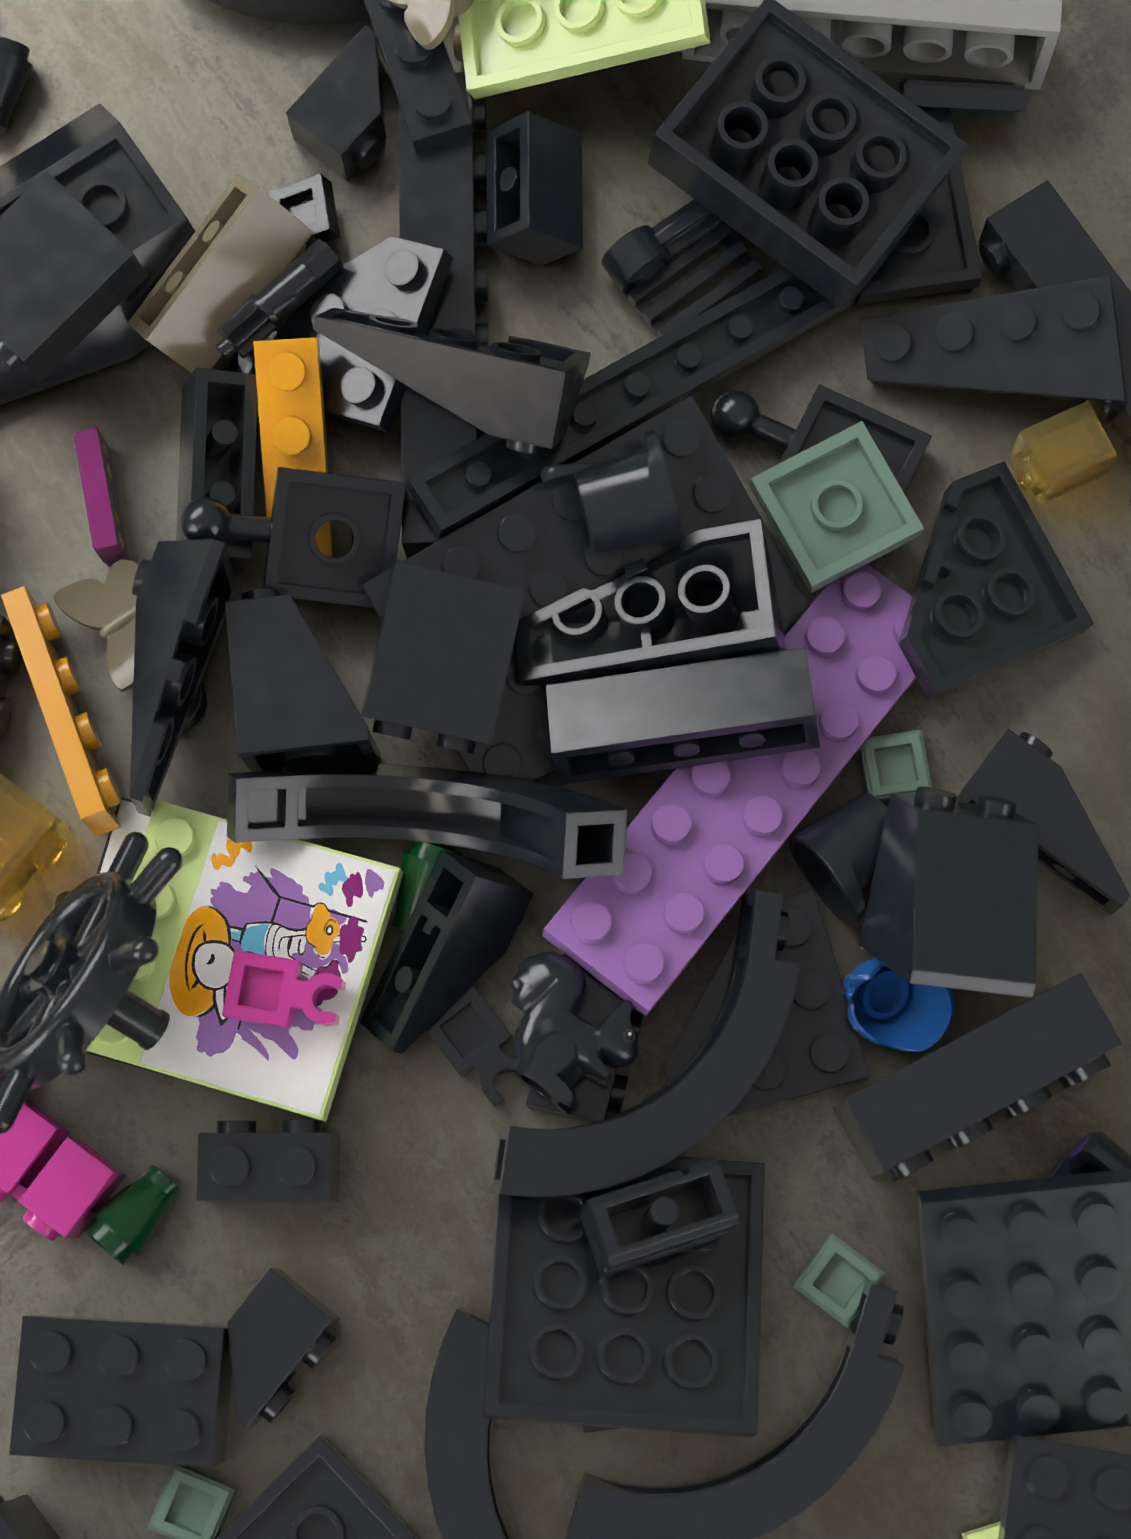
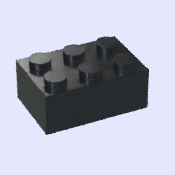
M52 1315L23 1316L9 1455L214 1467L225 1462L232 1380L228 1326Z

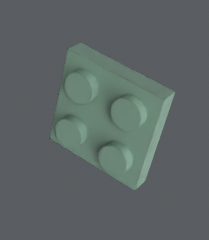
M863 421L750 479V488L810 593L922 536L924 531L921 521Z

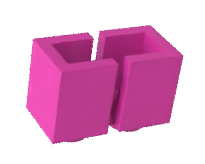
M26 1099L13 1127L8 1132L0 1134V1201L3 1202L8 1194L18 1199V1202L28 1209L22 1219L34 1230L52 1241L59 1234L65 1238L79 1239L84 1229L94 1219L90 1213L110 1198L126 1174L82 1140L76 1142L68 1137L71 1133Z

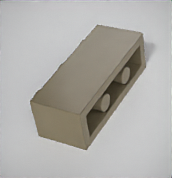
M237 174L127 324L145 340L190 373H193L195 368L216 370L227 360L215 347L223 339L218 333V328L242 308L252 294L257 295L306 250V242L314 231L258 186Z

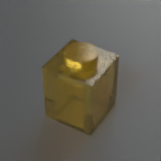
M1086 401L1020 431L1011 451L1013 456L1010 457V465L1020 487L1025 491L1031 489L1040 505L1106 475L1117 453L1090 402Z

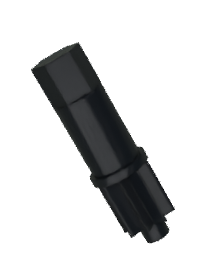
M317 239L257 295L252 294L248 298V302L218 328V333L223 339L215 345L217 350L227 360L236 352L244 359L254 350L253 341H264L274 331H279L282 328V323L343 268L340 258L328 244Z

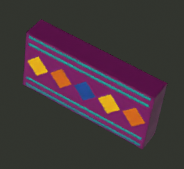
M94 427L75 431L76 435L73 437L92 546L101 560L109 567L120 559L129 560L110 449L98 428Z

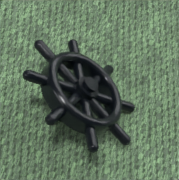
M140 832L127 834L108 872L99 873L85 880L72 891H65L59 894L55 900V908L39 926L19 955L0 990V1081L6 1075L0 1088V1134L8 1132L13 1127L31 1089L49 1083L62 1073L77 1075L85 1069L87 1064L86 1049L106 1024L138 1043L144 1050L151 1049L163 1036L169 1024V1013L162 1009L159 1010L128 989L139 968L153 962L158 956V944L151 938L156 920L155 898L183 864V857L176 848L165 847L161 849L133 882L148 850L149 842L147 837Z

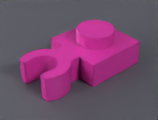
M234 950L222 1016L227 1019L291 1029L294 1012L299 1010L303 1011L310 1020L319 1025L335 1026L339 1024L340 1016L329 1011H320L316 1001L319 993L324 989L345 990L346 982L330 973H320L312 976L307 981H302L300 979L303 963L299 960Z

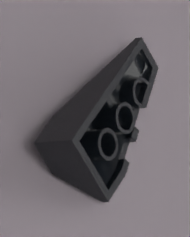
M331 308L314 316L313 329L488 435L507 439L506 446L508 448L529 454L544 453V448L552 449L565 437L591 355L590 352L509 336L508 342H493L491 346L480 344V338L473 335L472 330L451 327V329L433 328L430 329L429 336L417 334L419 324L411 320L339 308Z
M761 519L697 530L677 540L679 547L647 563L641 558L623 567L625 574L593 590L581 588L520 619L515 637L521 685H553L565 683L569 679L579 676L600 678L627 674L635 669L645 667L661 669L694 664L704 659H729L785 648L780 605Z
M215 539L158 541L152 559H143L133 581L132 594L137 596L130 799L139 814L151 817L185 726L198 685L201 683L225 619V602L232 600L237 587L226 544Z

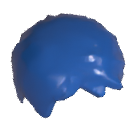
M876 957L859 964L851 974L846 976L843 982L844 993L848 1001L847 1016L853 1029L864 1039L878 1046L905 1052L928 1051L939 1043L952 1024L956 1008L954 993L950 988L909 983Z

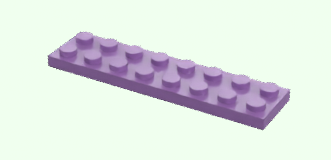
M869 564L829 583L784 637L786 649L806 647L820 748L676 768L626 828L623 875L586 877L546 925L542 936L623 1000L631 1001L632 1006L647 1017L916 680V676L898 645L912 596Z

